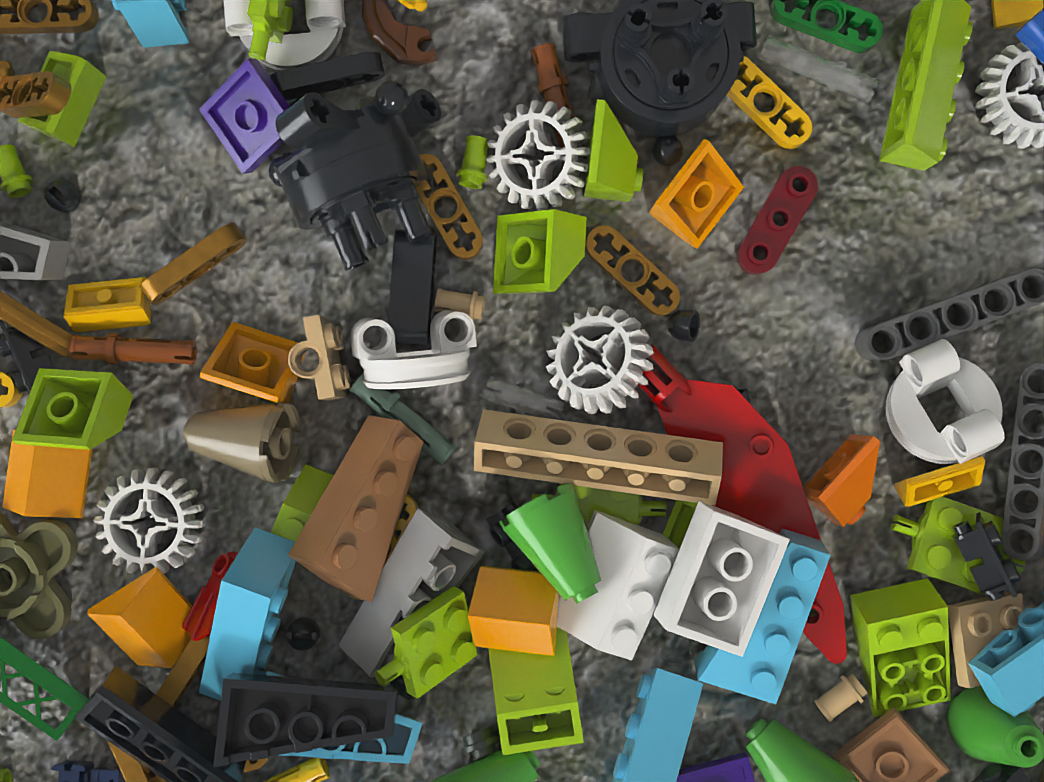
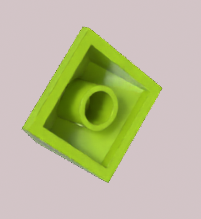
M49 51L40 72L50 71L71 83L70 98L63 110L56 115L18 118V122L75 147L107 77L80 56Z

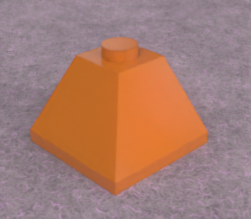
M850 434L803 486L807 500L835 525L845 527L847 523L852 525L866 511L864 504L871 498L880 441L875 436Z

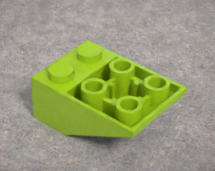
M921 579L850 595L853 630L873 716L884 715L893 707L899 712L950 701L948 606L929 579Z
M557 627L554 656L488 648L503 755L584 743L566 631Z

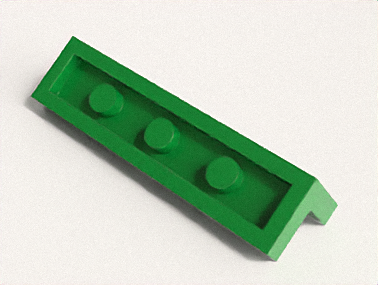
M0 637V681H2L0 703L58 741L89 698ZM5 663L19 673L6 675ZM19 677H26L33 682L35 699L15 702L9 698L7 680ZM38 686L52 696L39 698ZM58 699L70 707L71 711L57 729H54L42 720L40 703ZM35 704L36 716L22 706Z

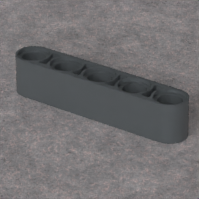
M1034 268L1014 273L866 327L856 337V351L863 359L868 361L891 359L927 346L940 339H946L1044 302V270ZM1024 279L1031 285L1032 292L1030 297H1027L1022 290ZM987 293L991 294L995 299L993 311L987 309L984 299ZM950 306L954 307L958 312L959 318L956 325L951 324L947 319V310ZM912 319L918 321L922 327L919 339H915L909 331ZM876 332L885 339V348L881 353L875 351L871 343L872 336Z
M1035 363L1026 367L1021 374L1001 538L1004 551L1010 557L1017 560L1040 559L1044 557V430L1038 433L1034 428L1035 418L1038 414L1044 412V393H1041L1038 387L1039 379L1044 375L1043 363ZM1039 452L1043 458V465L1039 471L1033 472L1029 461L1034 453ZM1033 491L1038 497V506L1033 512H1030L1025 506V498ZM1026 531L1032 535L1034 540L1033 548L1029 552H1026L1020 543L1021 536Z

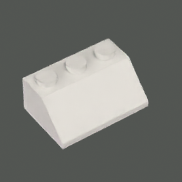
M699 501L655 609L654 617L667 631L743 657L790 539L736 514Z
M594 510L586 529L602 581L595 584L598 593L576 604L573 597L565 601L559 594L557 627L597 650L632 660L659 602L679 548L661 533Z

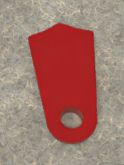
M235 551L222 554L215 560L212 566V575L206 586L202 587L182 625V628L189 633L191 639L196 642L211 635L221 580L238 555Z

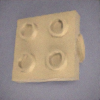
M321 315L304 317L303 322L307 340L297 343L291 348L288 355V364L291 371L299 377L315 379L318 400L332 401L347 398L346 389L351 388V378L347 365H341L338 350L344 349L340 327H334L333 321ZM314 349L317 352L319 365L315 370L307 372L302 367L301 358L306 351Z
M1005 592L1004 597L995 601H989L988 597L947 605L958 686L969 689L981 686L968 663L1001 631L1014 630L1018 626L1017 616L1024 611L1022 593L1017 592V597L1014 598L1011 592Z

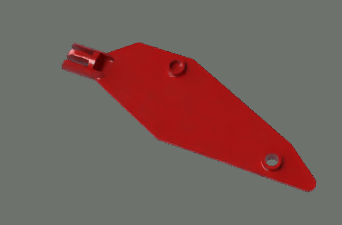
M652 344L651 347L654 354L650 357L671 380L647 357L646 360L653 364L654 369L643 371V374L655 387L649 381V385H641L639 383L637 385L657 405L667 435L723 442L722 478L716 505L712 506L736 514L776 533H780L783 528L821 540L788 443L733 385L686 379ZM828 561L811 607L817 610L818 614L814 617L808 616L803 633L830 662L840 664L847 657L844 604Z

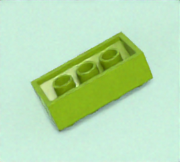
M920 0L911 10L879 161L925 171L943 159L948 146V138L944 137L946 124L951 121L956 109V99H952L955 84H958L964 71L965 63L963 60H960L962 49L968 43L973 29V23L969 22L972 6L965 0Z

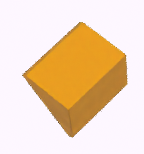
M703 139L648 214L689 245L698 249L743 190L744 186L710 141Z
M232 321L202 368L200 378L276 403H289L298 376L289 367L288 355L291 348L298 342ZM305 353L303 354V356H302V358H301V364L303 363V360H304V357H305Z
M13 429L12 439H13V436H14V433H15L16 429ZM12 441L2 508L22 516L83 518L93 448L86 450L22 445Z
M480 566L468 612L474 645L476 647L554 656L559 593L539 571Z
M157 566L90 607L87 611V614L140 666L172 668L191 640V636L182 628V625L192 605Z

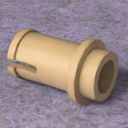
M438 288L434 312L438 314L446 310L457 311L467 314L473 322L475 319L482 320L486 297L480 296L478 291H474L473 294Z
M850 674L848 677L842 675L840 683L819 699L814 700L829 722L856 701L860 703L864 701L862 697L867 694V691L853 674Z

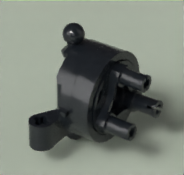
M624 0L614 12L574 13L562 18L565 61L582 63L598 59L597 63H589V73L598 74L601 90L611 111L621 122L641 132V135L657 138L653 144L652 153L654 159L664 166H671L680 161L683 156V146L677 136L692 131L715 112L730 91L737 77L740 62L744 60V52L741 51L757 46L754 3L748 1L723 4L721 0Z
M389 80L381 83L374 97L360 99L356 110H342L327 101L320 94L311 92L292 104L276 118L275 125L281 139L288 146L298 150L294 153H283L281 157L275 158L268 169L269 178L275 185L283 188L299 228L305 230L324 228L327 237L333 239L344 264L345 271L368 263L369 258L365 252L376 249L375 245L377 244L382 246L388 242L376 214L390 208L393 211L396 210L409 243L423 239L432 233L419 204L418 198L420 196L416 189L426 179L427 172L412 138L440 120V105L432 93L425 89H419L408 96V91L403 84Z

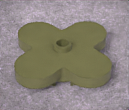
M0 513V619L2 617L11 619L24 635L33 639L52 637L66 627L71 617L70 600L56 582V576L74 561L78 550L77 538L73 530L66 523L57 519H44L28 526L19 533L8 518Z

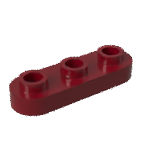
M793 166L784 171L777 179L737 249V262L746 273L760 275L772 269L777 263L817 193L818 181L810 169L803 166ZM794 179H799L803 182V192H798L793 188L792 182ZM774 213L783 215L785 219L783 226H777L773 222ZM754 247H761L765 251V258L763 260H757L753 256Z

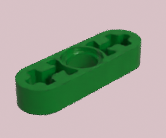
M772 0L770 3L771 16L779 24L855 53H865L871 50L883 34L882 22L875 14L839 0H794L793 5L796 8L791 13L784 10L785 3L783 2L786 0ZM810 3L814 6L809 11L806 20H804L802 16L805 14V9ZM821 9L832 11L836 17L835 26L832 28L821 27L816 21V12ZM846 18H849L850 21L846 25L848 28L843 34L839 33L838 31L844 25ZM861 25L867 27L866 34L870 35L864 41L858 39L859 32L857 29Z

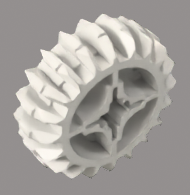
M1022 42L1016 46L1009 45L1001 51L1000 55L997 54L991 58L988 63L989 67L981 72L979 77L983 83L976 87L975 92L984 98L976 103L975 108L986 109L987 114L981 118L980 123L991 121L994 127L991 129L990 135L995 136L1003 132V144H1010L1016 140L1018 149H1024L1030 146V144L1033 148H1041L1044 146V65ZM1015 68L1014 88L1006 93L1008 76L1011 70Z
M533 100L529 109L523 104L516 105L517 117L508 112L503 114L507 126L496 125L493 127L495 133L500 136L498 141L489 140L487 142L490 148L495 149V155L488 156L486 161L490 164H496L497 167L491 171L489 176L491 179H502L496 189L500 193L509 192L508 201L515 204L521 201L523 209H532L535 205L537 210H547L549 203L553 207H561L562 196L571 200L575 197L572 185L578 187L586 185V182L579 177L580 171L589 172V165L583 163V157H590L591 148L582 147V144L590 139V135L585 131L578 132L583 124L582 120L577 117L570 119L571 110L566 107L558 110L557 103L548 101L543 107L542 102ZM546 123L551 124L559 131L565 144L564 148L553 146L550 133H546ZM526 132V140L523 146L516 149L519 139ZM539 149L553 154L545 155L544 159L539 160V162L526 159V157L535 156L536 152L541 153ZM565 162L559 176L549 184V181L552 180L555 166ZM515 164L525 166L528 172V179H532L533 188L521 180L516 171Z
M603 306L599 312L594 307H588L586 317L580 313H574V324L561 323L565 331L562 337L559 335L552 336L553 341L558 345L556 349L547 351L548 356L555 360L546 366L548 372L555 375L549 382L552 387L559 390V397L566 402L570 401L571 407L577 410L584 408L586 412L596 414L600 409L605 414H611L613 403L619 408H626L625 397L627 395L634 399L639 398V394L635 390L637 384L649 385L648 380L642 376L643 371L654 369L653 364L646 360L647 357L654 354L653 348L646 344L650 339L648 333L640 329L641 323L634 317L629 318V315L621 309L615 312L611 307ZM603 333H610L609 335L604 334V335H603L600 339H598V340L589 341V340H591L592 338H594V337L597 336V335H600V334H603ZM593 351L603 357L602 362L607 366V369L597 363L598 358L593 354ZM625 354L623 365L620 368V361ZM607 378L611 380L601 387L588 388L591 384L596 385L602 379Z
M148 468L146 474L141 469H137L131 472V479L126 475L117 478L118 487L110 486L104 490L110 500H101L96 505L105 511V515L96 516L93 521L97 524H104V530L96 533L95 536L97 539L106 538L109 543L103 547L102 552L104 554L113 551L117 553L113 558L112 564L118 566L127 561L126 571L128 573H134L140 568L142 575L157 566L165 574L169 572L170 565L174 568L183 565L182 556L188 558L194 555L195 551L190 543L197 544L203 539L199 533L194 531V528L204 527L206 521L195 519V513L203 511L204 506L203 504L192 505L190 500L198 495L195 489L183 492L187 485L185 478H180L173 483V471H164L160 476L158 468ZM143 490V499L139 500L136 512L124 514L130 499L136 493ZM160 493L170 500L177 515L166 511L163 497H160ZM151 515L150 518L154 517L156 522L165 523L150 528L151 525L146 526L145 521L136 520ZM125 529H128L134 533L137 540V546H135L130 541L125 532ZM178 529L172 544L164 552L157 553V544L161 543L164 531Z

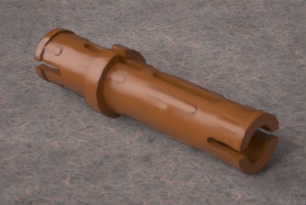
M545 43L534 47V49L530 50L540 82L537 85L539 94L544 96L545 103L548 101L557 103L558 110L562 107L570 109V119L575 118L567 91L569 81L566 76H563L555 44ZM552 126L558 147L564 148L565 144L561 134Z
M110 333L109 337L73 335L70 341V352H76L71 354L72 360L107 361L110 365H119V361L194 365L197 358V348H193L196 347V341L191 339L121 337L120 334Z

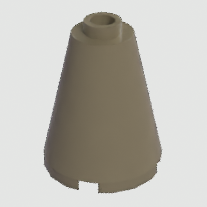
M285 403L203 411L195 413L186 422L183 436L189 449L193 452L267 482L279 483L278 480H287L295 467L300 445L293 444L294 432L301 433V421L295 406Z

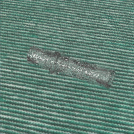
M768 35L758 58L827 85L826 90L834 93L837 89L866 103H869L874 94L872 90L876 89L879 83L878 78H872L848 68L847 63L839 60L838 63H835L776 39L772 35Z

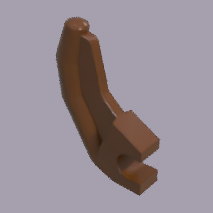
M362 0V18L371 39L397 63L417 66L438 61L435 49L428 52H423L419 49L422 42L432 40L429 29L411 25L406 26L395 21L384 0Z

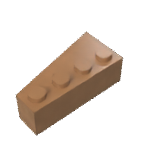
M368 415L288 556L340 593L372 603L424 442L400 420Z

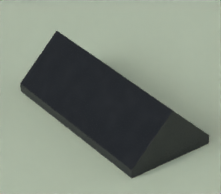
M117 666L112 669L74 717L166 782H241L246 761L213 767L217 737Z

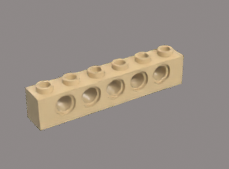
M484 409L474 441V471L562 484L571 483L576 486L694 503L701 501L709 505H716L722 478L723 442Z

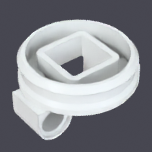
M223 0L226 31L230 36H239L243 44L250 51L253 37V23L247 14L250 0ZM305 0L306 21L311 31L309 33L283 35L282 44L269 42L266 60L258 61L278 71L325 61L336 49L342 36L343 27H346L344 0Z
M441 311L434 316L430 324L432 348L396 351L394 331L388 323L374 318L359 320L351 330L352 356L359 359L360 365L364 370V379L361 381L366 387L372 389H406L444 385L467 379L471 373V370H468L467 361L470 356V347H477L473 320L463 312ZM455 318L459 322L460 332L455 339L449 340L444 332L445 325L450 319ZM377 326L381 331V341L376 347L367 348L363 342V334L367 328Z
M940 339L902 358L900 365L903 371L889 389L885 408L887 422L893 435L907 451L933 463L961 464L998 447L1004 441V430L1001 425L1002 402L995 384L978 366L958 357L954 347L947 340ZM948 387L966 417L947 425L939 433L918 399L941 388Z

